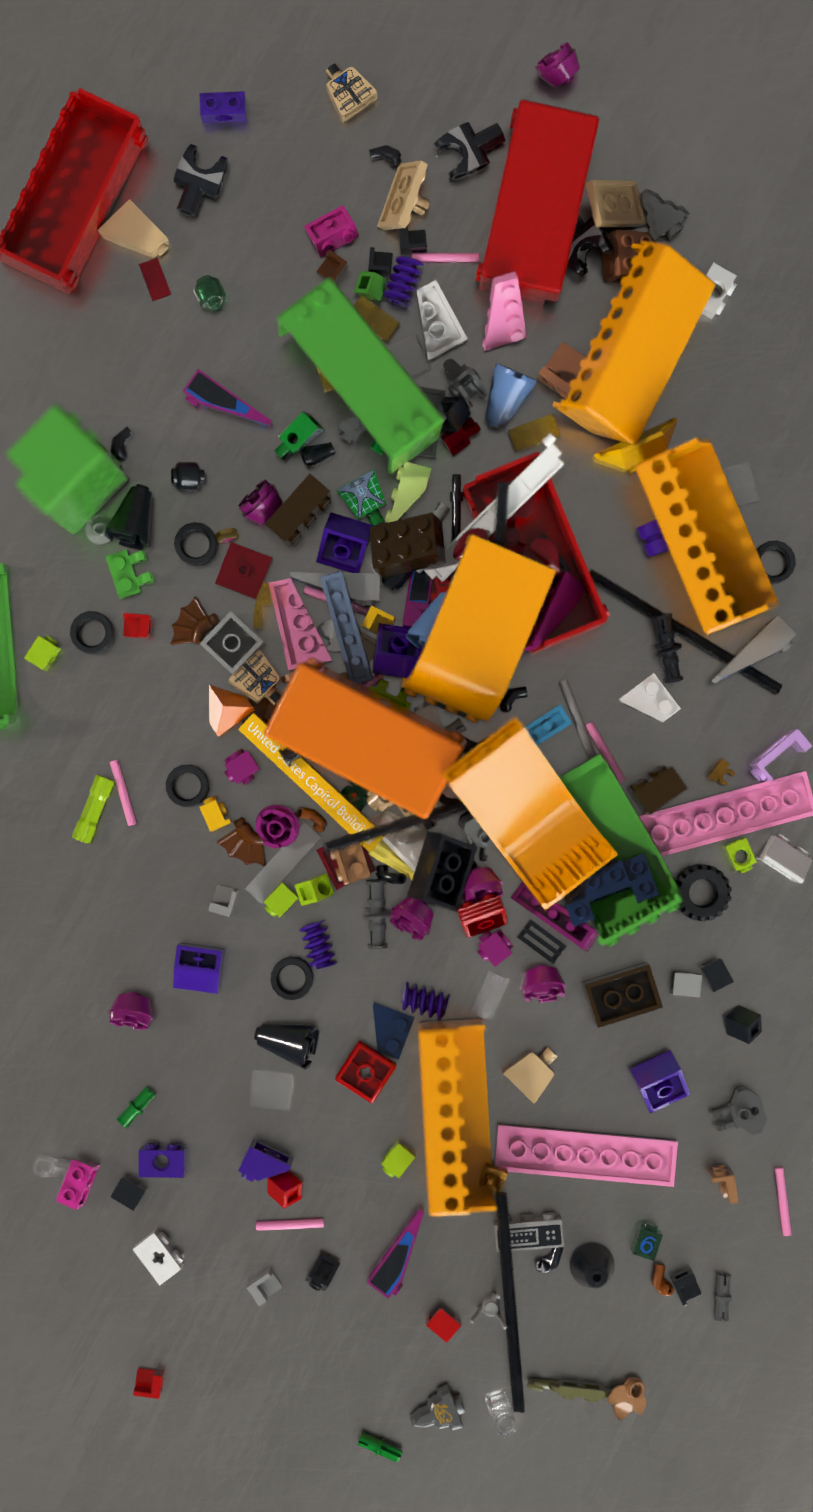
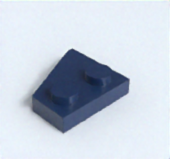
M374 1002L373 1012L377 1051L399 1060L415 1017Z

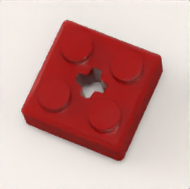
M488 894L482 898V901L476 903L472 901L466 902L457 911L467 938L508 924L506 911L499 895Z
M359 1041L336 1075L335 1080L372 1104L396 1069V1064ZM369 1067L372 1075H366L365 1078L362 1077L360 1069Z

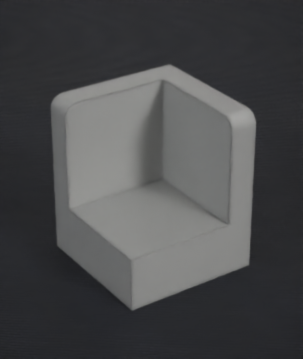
M220 884L217 885L208 911L231 917L239 890Z
M676 972L674 974L671 994L700 998L702 975L692 972Z
M271 1268L250 1281L247 1285L248 1291L259 1307L267 1302L269 1296L282 1288V1284Z

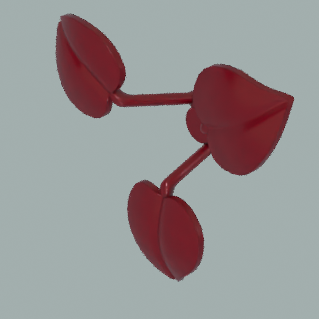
M533 494L513 514L511 527L505 529V545L507 547L517 545L526 549L527 551L521 556L555 570L556 575L560 571L556 546L548 539L539 538L532 541L529 547L519 541L520 534L515 529L517 516L527 518L533 513L535 508V496ZM470 529L457 541L453 551V558L458 561L461 560L469 535H474L490 543L495 540H488L487 532L484 529Z

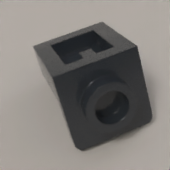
M320 1253L305 1281L309 1283L308 1285L312 1289L325 1291L329 1287L340 1263Z

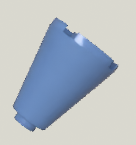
M496 363L485 418L489 420L487 424L500 429L501 425L506 427L535 387L537 380Z
M447 591L440 593L408 630L406 638L418 648L421 645L425 646Z

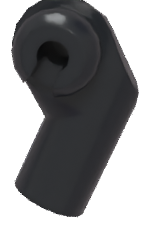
M389 145L369 149L372 161L385 157L390 160L392 166H397L402 161L400 151Z
M378 865L376 867L377 873L375 874L378 879L386 880V882L391 884L405 883V874L388 873L387 865Z

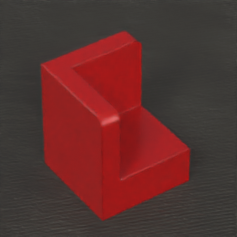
M123 613V636L150 639L152 616Z
M286 1171L268 1178L267 1193L285 1209L302 1199V1182L290 1171Z
M439 1308L432 1318L426 1320V1326L448 1343L461 1327V1320L455 1315L450 1316L442 1308Z
M139 1367L137 1369L133 1396L159 1399L162 1394L165 1370Z

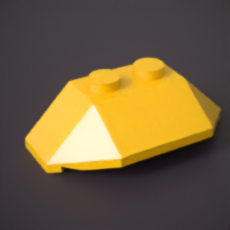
M674 417L642 432L636 444L620 442L595 453L592 459L596 463L624 473L629 470L630 473L636 472L635 467L637 464L667 451L677 419Z

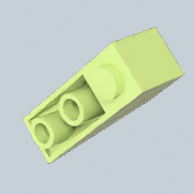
M406 462L404 467L399 468L396 479L400 480L398 489H393L391 501L394 502L392 510L388 509L385 523L401 520L426 493L431 468Z

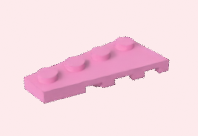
M516 272L493 278L490 294L491 305L487 312L488 323L485 325L484 330L486 335L482 342L484 351L527 338Z
M291 578L270 582L269 587L288 671L295 670L299 663L307 661L311 657L323 663L332 661Z

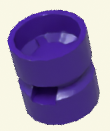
M657 519L637 528L640 538L647 541L644 548L648 558L669 550Z

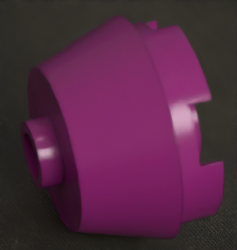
M568 42L560 45L561 50L557 49L552 53H548L535 66L539 72L538 76L552 87L560 84L566 85L574 79L573 75L580 69L575 48L572 49Z
M266 479L256 485L257 488L249 495L246 494L238 505L243 513L242 516L258 524H263L269 520L283 503L275 484L269 483Z
M270 805L262 809L258 814L256 832H258L265 845L271 848H281L292 844L298 837L299 821L292 808L286 805Z
M473 868L470 870L462 899L465 903L469 901L476 903L482 901V898L488 894H495V896L499 895L501 897L503 895V883L491 868Z
M406 897L391 909L392 913L389 917L392 919L390 922L400 932L404 930L413 934L412 939L421 941L425 935L430 933L434 913L426 903Z
M538 965L526 971L521 992L524 993V1000L530 1002L531 998L538 999L539 1003L556 1001L558 995L564 997L566 985L556 967Z
M136 992L118 994L108 1011L110 1023L118 1027L125 1025L133 1027V1030H146L150 1021L153 1020L150 1000Z

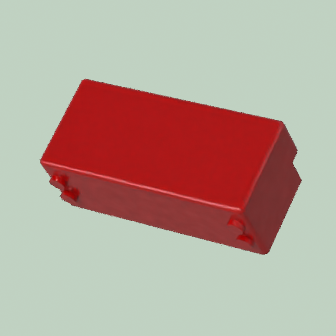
M80 87L77 92L72 91L69 93L70 96L60 111V117L55 127L51 129L50 137L45 147L42 148L35 167L30 172L29 180L25 188L21 190L20 198L15 208L12 209L5 228L0 233V261L66 294H70L77 286L79 276L100 235L97 230L107 221L141 150L148 141V136L145 134L146 130L143 128L137 115Z
M524 99L519 102L518 108H513L510 124L513 132L484 262H479L475 281L480 282V291L491 293L493 278L516 272L522 301L544 305L545 300L554 302L559 300L599 125L598 116Z
M534 452L475 477L474 481L465 484L463 495L473 520L497 498L495 496H498V494L495 493L498 492L495 490H498L496 489L498 487L496 484L499 483L496 482L511 483L541 454ZM551 478L534 493L535 508L533 513L527 518L517 516L515 529L520 534L519 541L526 545H529L532 541L545 534L556 546L558 553L571 569L568 573L585 587L581 594V600L535 649L527 650L529 654L537 653L603 625L610 616L606 604H602ZM513 515L507 519L506 528L511 527ZM492 534L488 538V540L494 539L495 537L493 536H495V534ZM517 545L514 547L504 546L505 549L518 555H522L527 551ZM559 563V569L562 571L563 568Z

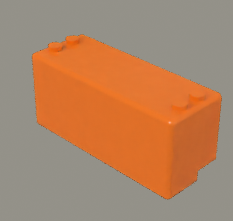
M314 657L299 663L264 731V735L423 819L428 818L448 783L442 773L460 760L467 746L466 736L454 730L450 732L323 666L324 663Z

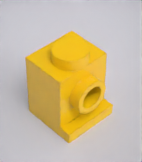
M215 796L203 800L204 805L199 808L210 832L232 823L231 818L226 819L225 815H228V812L223 802L219 803Z

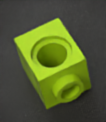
M38 635L24 659L47 671L61 648L56 646L58 642L50 636L46 635L43 638Z
M742 837L723 846L733 871L744 873L753 869L752 865L757 863L747 838ZM739 850H743L746 854V859L741 863L735 859V855Z
M327 873L310 877L294 885L301 906L321 901L334 894Z
M282 882L264 901L267 905L264 909L273 917L277 915L280 918L299 897L289 886Z
M397 1140L381 1160V1165L384 1166L382 1170L390 1177L395 1175L397 1178H400L416 1158V1154L401 1141Z

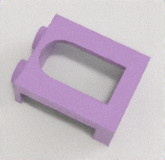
M799 729L789 730L749 764L752 767L750 772L758 781H772L773 778L764 767L790 745L799 753L806 752L811 748V743Z

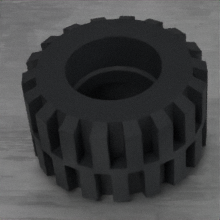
M695 864L685 868L683 872L678 874L677 880L675 879L682 894V902L679 903L680 907L678 910L683 915L693 920L711 921L717 916L720 917L723 914L722 912L729 907L728 902L732 898L730 896L732 889L729 886L728 878L724 876L721 870L710 865ZM699 879L708 880L714 887V897L705 906L694 904L689 896L691 885Z

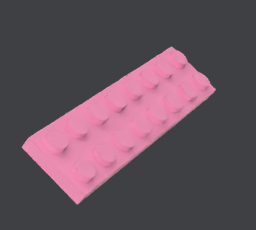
M802 771L776 778L769 782H761L658 810L651 815L643 814L639 817L661 855L666 856L813 816V794L807 772Z
M498 1124L494 1165L507 1169L508 1172L674 1187L678 1141Z

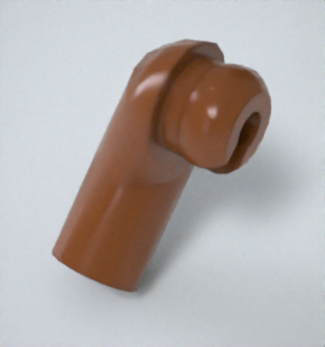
M305 807L297 809V817L315 822L313 830L317 832L324 831L327 821L316 810Z
M654 1263L652 1285L659 1294L671 1296L674 1288L664 1277L666 1265Z

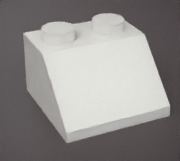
M781 834L777 837L771 835L757 858L793 882L802 884L813 861L808 857L809 853L799 846L797 849L790 846L789 843L791 841Z

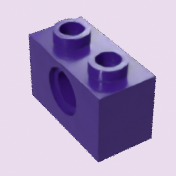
M244 91L199 93L200 116L203 124L247 122V102Z
M145 1143V1146L139 1149L138 1177H185L186 1147H181L180 1143H169L167 1147H158V1143ZM165 1155L168 1158V1164H159L157 1156Z

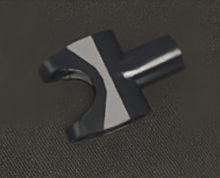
M467 122L440 137L434 143L436 151L455 149L460 152L463 158L462 161L449 172L451 180H458L487 167L490 161L485 152L505 142V137L498 123L475 134L471 124Z
M190 144L180 159L173 181L185 187L177 210L195 217L203 195L215 199L218 197L225 179L228 158L221 156L219 161L210 169H201L195 164L197 146Z
M578 214L568 263L577 273L584 276L588 273L586 256L590 249L599 246L609 256L614 252V247L604 227H596L593 217L584 223L580 214Z

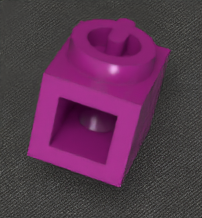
M240 749L224 760L226 763L225 767L227 768L224 773L231 783L235 781L236 784L242 782L243 785H246L255 779L253 774L261 770L248 750L244 752L243 749Z
M501 929L492 933L487 931L479 938L481 942L477 944L480 948L477 951L485 962L489 960L494 967L512 954L510 949L514 946Z

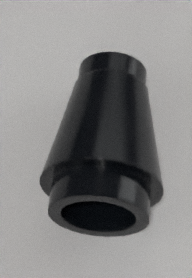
M329 442L306 446L304 450L300 451L306 468L310 466L314 468L335 455V450L332 443Z

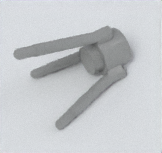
M492 1293V1296L486 1297L482 1302V1306H479L471 1317L470 1323H474L479 1315L484 1312L486 1316H496L502 1328L506 1329V1323L499 1312L500 1303L498 1299L500 1294Z

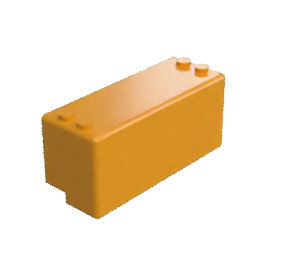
M649 241L632 244L631 248L639 254L632 258L631 263L633 266L628 276L622 278L621 284L623 286L618 296L611 300L612 308L607 318L601 320L600 325L602 328L597 338L591 340L590 346L592 348L587 358L580 362V367L582 368L577 378L570 382L571 390L566 400L562 399L561 403L553 402L552 404L553 407L590 433L629 444H636L715 288V283L670 245ZM643 268L642 274L635 278L637 271ZM633 288L631 296L625 299L627 291ZM623 309L622 315L615 319L616 313ZM612 330V335L605 340L606 333ZM602 350L600 358L594 361L596 353ZM592 371L591 377L584 381L585 375ZM581 392L579 400L574 402L575 395Z
M695 438L636 465V472L703 631L706 634L725 629L780 605L710 439ZM732 592L734 598L732 596H726V594ZM734 599L740 611L736 615H734L730 606ZM719 609H723L728 613V618L718 622L715 614Z
M483 1019L421 1022L418 1025L428 1205L431 1216L496 1211L493 1191L479 1186V1180L486 1163L492 1164L484 1030L486 1028Z

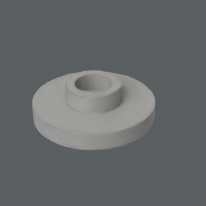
M105 515L93 516L86 523L85 527L88 539L98 545L109 543L111 540L105 536L104 532L111 519Z

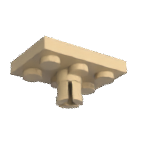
M420 160L398 165L377 225L378 228L382 230L406 228L411 220V211L416 212L418 215L425 213L422 207L428 209L429 199L420 196L418 191L421 183L426 178L427 163Z
M591 180L585 183L591 205V215L596 227H641L647 224L635 180Z

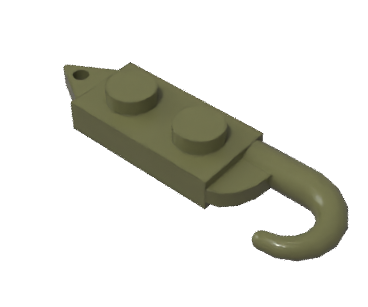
M531 1379L527 1383V1387L532 1390L542 1391L543 1388L558 1392V1395H562V1398L573 1400L575 1397H581L588 1402L604 1400V1398H608L612 1391L611 1389L603 1388V1385L565 1380Z

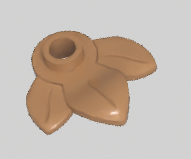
M631 1377L624 1384L617 1385L610 1392L607 1402L614 1405V1413L618 1420L625 1418L632 1410L640 1415L644 1412L646 1398L644 1396L645 1387L643 1382L637 1377Z

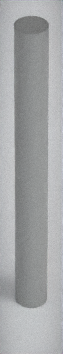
M567 679L560 681V687L588 759L596 756V752Z

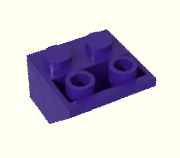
M179 943L174 963L173 988L218 994L224 949Z

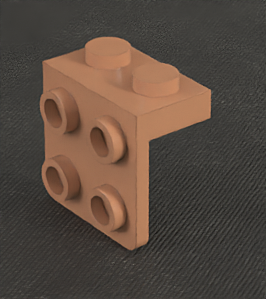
M615 230L608 233L614 247V252L607 256L602 251L604 281H613L623 276H628L633 266L631 260L639 254L631 246L633 243L640 244L641 241L653 242L648 232ZM643 268L637 271L635 277H639L642 274Z

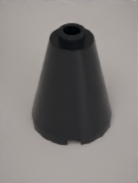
M137 484L129 489L105 529L104 534L109 540L113 541L114 537L120 540L119 545L141 550L143 545L145 548L148 547L152 493L147 486Z
M263 1023L261 1027H257L254 1039L257 1040L258 1046L306 1070L312 1063L309 1057L311 1054L315 1055L319 1031L316 1030L318 1026L314 1024Z
M590 1242L582 1244L571 1256V1274L575 1281L584 1287L600 1288L614 1274V1258L611 1252L599 1243Z

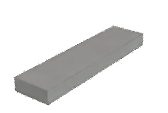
M304 822L299 828L296 840L292 844L282 847L245 890L262 904L320 840L321 836Z

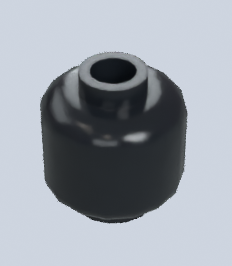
M178 462L175 468L171 469V483L178 491H197L200 483H204V470L200 469L196 462Z

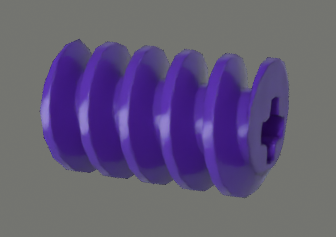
M399 256L396 258L398 265H394L392 269L395 273L390 274L389 277L392 282H387L386 285L389 290L384 291L383 295L393 304L408 308L409 305L404 302V299L411 300L412 297L407 294V291L415 290L410 283L418 282L413 275H420L421 271L416 267L424 266V264L411 257Z
M325 920L304 925L299 929V932L307 933L301 939L302 941H309L304 946V949L312 951L306 957L314 958L309 967H316V969L338 963L336 960H330L335 956V952L328 951L333 947L332 943H325L330 938L329 934H323L328 929V926L320 925Z
M407 982L401 1001L402 1009L405 1011L410 1005L411 1013H414L419 1008L421 1016L427 1010L429 1018H432L437 1013V1020L440 1021L445 1015L450 994L446 999H444L443 992H440L435 997L434 989L429 994L426 993V987H423L418 992L417 984H414L409 989V982Z

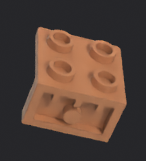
M562 342L547 365L543 366L537 379L566 399L571 390L570 382L577 378L582 368L580 367V362L586 359V357ZM592 371L585 375L584 381L591 377ZM581 392L575 395L574 402H576Z

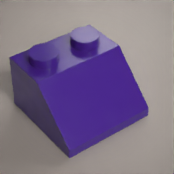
M330 512L324 527L316 562L347 572L360 573L370 541L369 527L373 525Z
M379 623L372 673L401 678L409 677L422 653V645L418 648L406 638L410 628Z
M671 1050L630 1069L650 1114L691 1095L683 1073Z
M252 1140L238 1172L242 1173L241 1177L252 1182L254 1179L261 1181L289 1171L293 1158Z

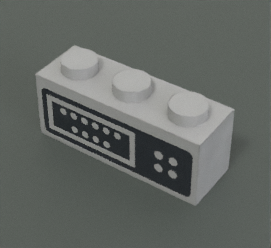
M554 1212L544 1213L543 1217H534L533 1214L521 1215V1219H512L511 1216H508L512 1251L564 1247L561 1215H556ZM493 1221L496 1252H500L499 1227L497 1226V1221Z

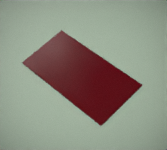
M158 258L139 264L152 301L171 295Z

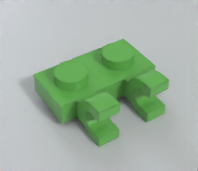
M126 549L105 556L119 599L142 593L140 586L155 582L153 574L150 572L136 576L133 565L148 561L145 551L141 550L130 555Z

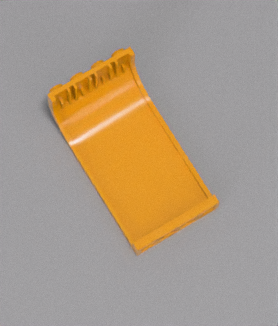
M469 535L465 543L467 544L423 651L409 677L402 679L400 687L405 688L403 693L415 698L417 694L425 697V702L437 706L439 702L446 705L444 710L456 715L458 711L466 714V719L478 723V720L488 721L500 704L556 571L479 537Z
M516 717L442 773L455 793L545 910L618 855L574 800L533 742L525 727Z

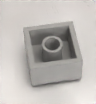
M230 611L202 640L200 645L233 675L265 643Z

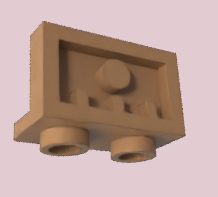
M357 843L358 846L355 844V847L352 845V848L349 846L350 849L347 846V850L344 847V850L341 848L342 851L340 849L339 852L336 850V853L333 851L334 854L331 851L332 860L336 859L339 868L335 869L339 882L343 881L344 885L371 877L362 846Z
M726 1165L713 1166V1170H708L712 1183L719 1182L723 1198L727 1197L729 1204L739 1203L735 1175L731 1168H726Z

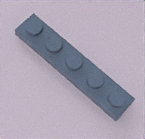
M343 571L320 576L349 679L356 683L373 680Z

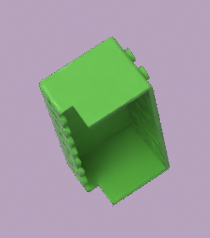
M331 278L325 279L277 316L278 335L282 338L290 332L390 457L388 466L390 475L439 439L443 416Z
M55 404L5 455L25 473L17 481L16 486L41 511L71 534H76L128 482V476L119 467L121 463L113 455L109 456L106 453L105 447L98 441L99 438L90 429L85 431L79 426L82 421L73 412L68 415L58 404Z

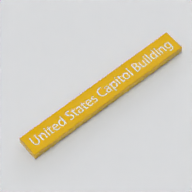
M252 713L238 729L349 834H355L356 832L375 827L363 813L303 757H300L291 763V767H288L278 752L279 749L283 750L286 747L264 735L267 724L257 714ZM380 836L379 840L376 837V840L373 838L374 841L372 839L371 842L368 840L369 843L365 841L366 844L363 841L362 846L371 852L382 840Z

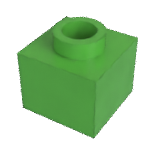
M361 271L354 293L368 300L380 301L385 291L387 279L375 272Z

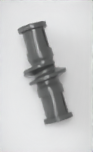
M382 879L366 881V885H368L369 898L367 901L369 907H365L364 911L369 912V914L363 916L362 919L369 920L370 943L367 944L369 949L388 948V944L385 943V917L390 916L391 910L384 908L386 904L384 898L386 880Z

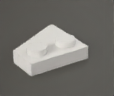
M654 673L619 699L620 702L660 722H664L681 709Z

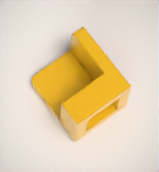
M371 605L361 626L377 634L379 623L393 625L396 617Z

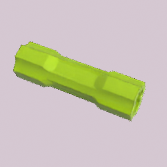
M96 774L81 817L77 821L72 838L87 844L91 843L97 822L115 781Z

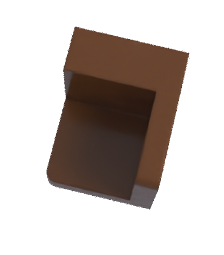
M328 250L326 259L316 272L322 278H331L337 284L348 269L347 261L331 250Z

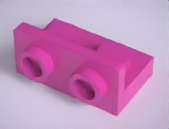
M344 205L304 226L320 257L325 256L328 250L333 252L359 237L355 223Z
M73 1159L56 1201L75 1210L83 1207L100 1164L93 1161L83 1163Z

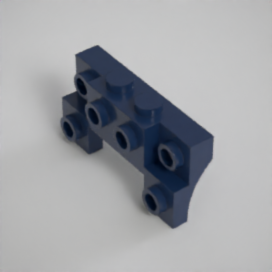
M641 854L625 861L613 859L605 864V867L600 868L563 896L573 927L595 920L591 907L592 903L633 889L638 904L660 896L646 855Z

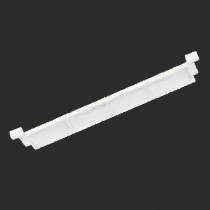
M551 432L542 440L548 448L508 486L509 501L508 509H506L508 510L506 512L508 514L506 519L512 516L564 465L563 461L559 458L562 452L553 444L557 438ZM494 500L445 548L446 564L416 571L421 573L424 570L432 580L437 576L444 582L458 567L460 561L453 558V551L457 541L466 531L473 528H481L487 532L488 538L495 532L493 530L496 529L493 527L496 526L493 525L496 523L493 522L496 521L494 519L497 517L494 516L497 515L494 513L497 512L494 510L497 509L494 507L497 506L494 505L497 504L495 502L498 500Z

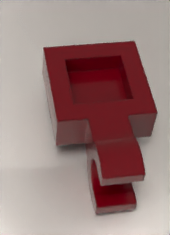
M469 417L458 432H446L440 438L448 451L454 456L471 443L468 438L478 433L481 428L477 422H474L472 417Z

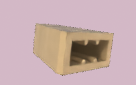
M130 199L97 230L103 239L151 258H155L157 255L161 256L168 249V238Z

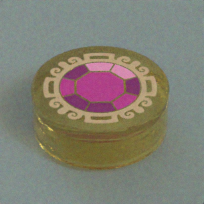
M235 528L221 530L215 535L218 544L233 542L239 538L238 531Z

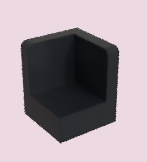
M408 226L399 229L400 255L427 253L425 230L408 231Z
M370 247L368 272H375L380 276L390 277L393 253L376 252L375 247Z
M444 397L440 403L446 412V420L442 424L441 431L458 432L471 413L462 397Z
M720 958L706 966H699L712 992H716L734 982L723 960Z
M737 1006L725 1017L727 1035L747 1044H750L762 1032L761 1014L747 1008Z
M121 1178L110 1197L134 1211L148 1187L141 1183L137 1186L129 1180Z
M691 1268L670 1277L683 1307L687 1306L686 1301L701 1295V1290Z

